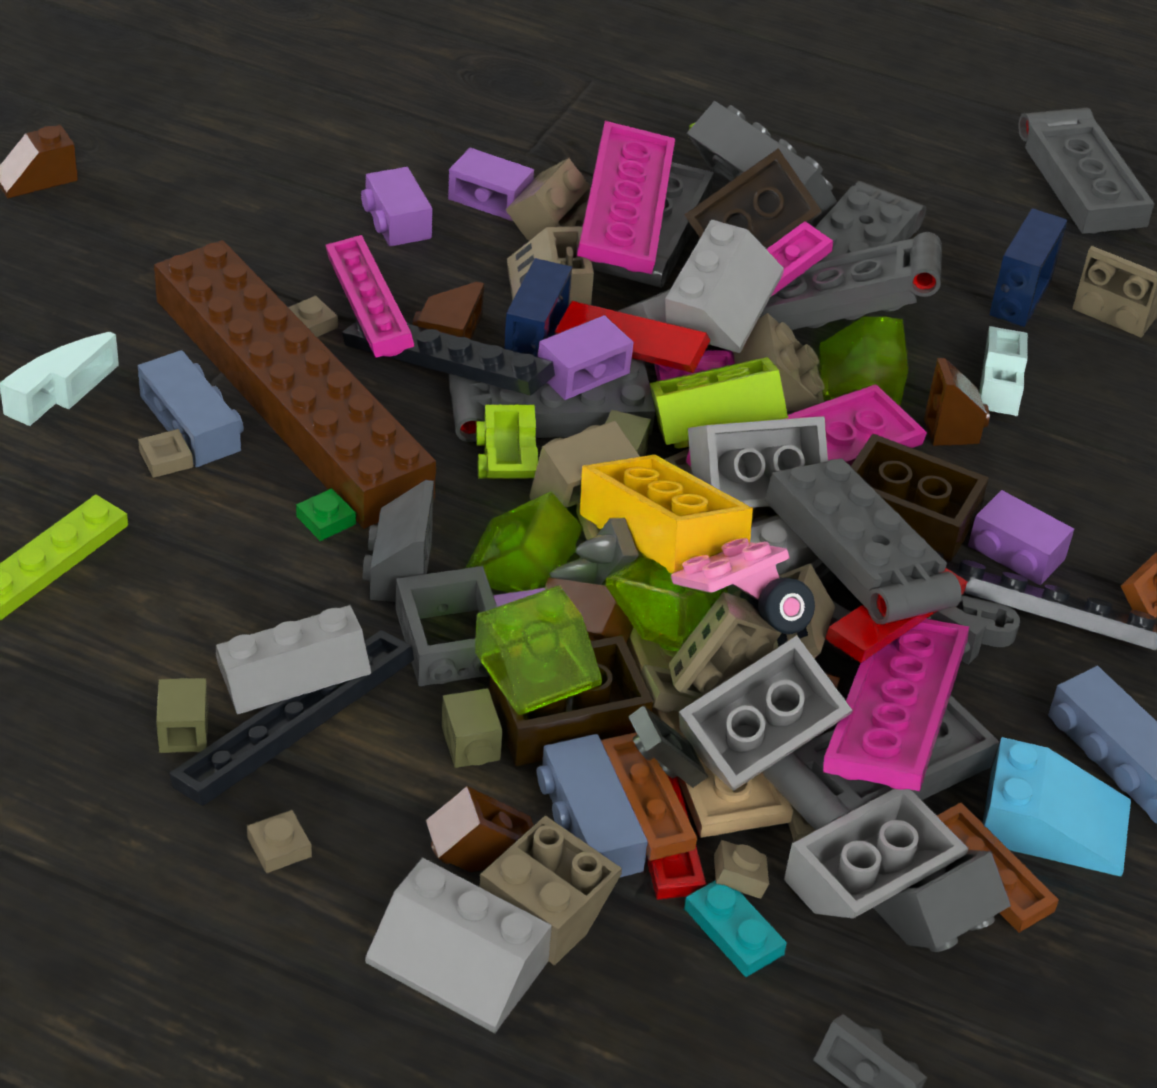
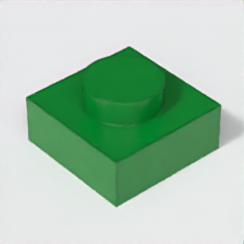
M332 488L296 504V517L319 541L356 525V512Z

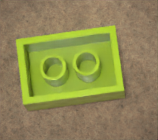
M768 357L649 383L659 430L666 445L674 444L675 448L689 447L688 428L788 418L779 369Z

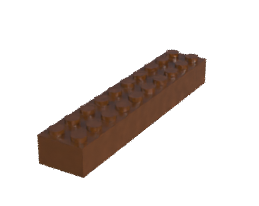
M224 240L207 244L204 247L154 264L157 302L328 490L332 488L356 512V521L363 529L379 523L382 507L425 480L434 481L433 499L435 498L436 460Z

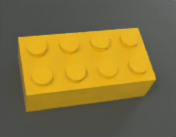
M657 455L582 466L580 515L596 524V527L600 530L609 518H625L636 549L645 558L653 559L666 567V570L672 574L684 569L682 564L691 558L701 555L712 557L723 552L722 545L730 541L747 538L748 542H750L752 507Z

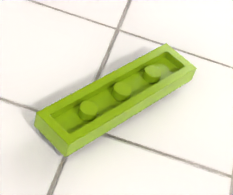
M95 494L1 562L0 621L128 526L127 513Z

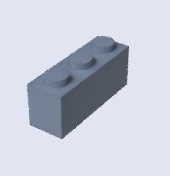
M183 350L138 365L141 398L167 431L179 429L193 455V464L196 468L241 451L240 433L244 431V426L239 413L235 409L231 410L228 407L218 387L210 385L200 365L192 363Z
M598 734L545 745L542 766L537 767V779L543 795L549 794L551 797L554 821L621 867L622 873L620 877L644 872L648 841Z

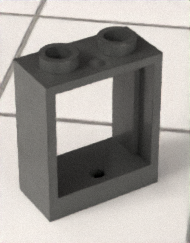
M483 566L396 578V612L405 642L412 646L414 661L411 663L418 686L443 684L476 677L490 676L491 661L508 658L509 641ZM479 610L487 637L435 645L427 644L420 619Z

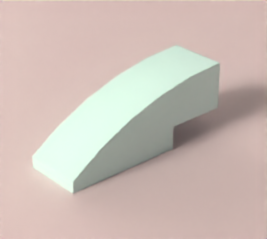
M989 326L979 392L983 404L988 405L989 411L1018 416L1024 390V372L1027 363V333Z
M105 332L63 345L17 369L0 382L3 414L31 426L55 404L70 409L119 366L116 334Z

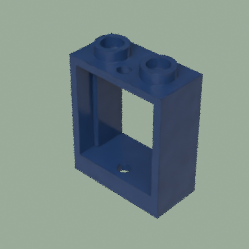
M1031 209L1003 256L990 316L1023 327L1026 326L1052 280L1067 219Z
M534 258L506 313L504 349L538 357L539 341L556 335L554 332L569 307L572 266Z

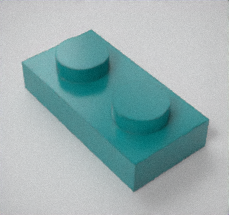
M715 880L686 897L684 907L686 912L745 977L785 954L787 942L739 891L733 890L726 885L716 884Z

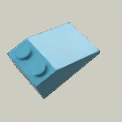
M1001 737L990 774L983 824L1011 851L1121 877L1124 871L1131 799L1047 747Z

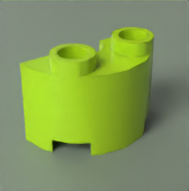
M485 405V420L476 422V445L484 446L485 454H478V479H528L535 477L538 465L535 405Z

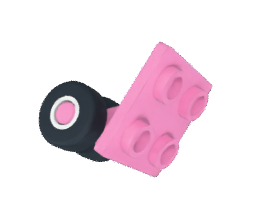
M747 538L736 539L722 545L723 552L712 557L701 555L691 558L682 564L684 569L670 575L675 585L706 592H715L732 584L742 590L740 598L746 599L759 611V615L770 626L783 634H794L802 631L810 623L814 615L815 600L810 588L802 581L782 578L778 575L776 564L790 558L787 548L770 546L769 542L752 543L748 542Z

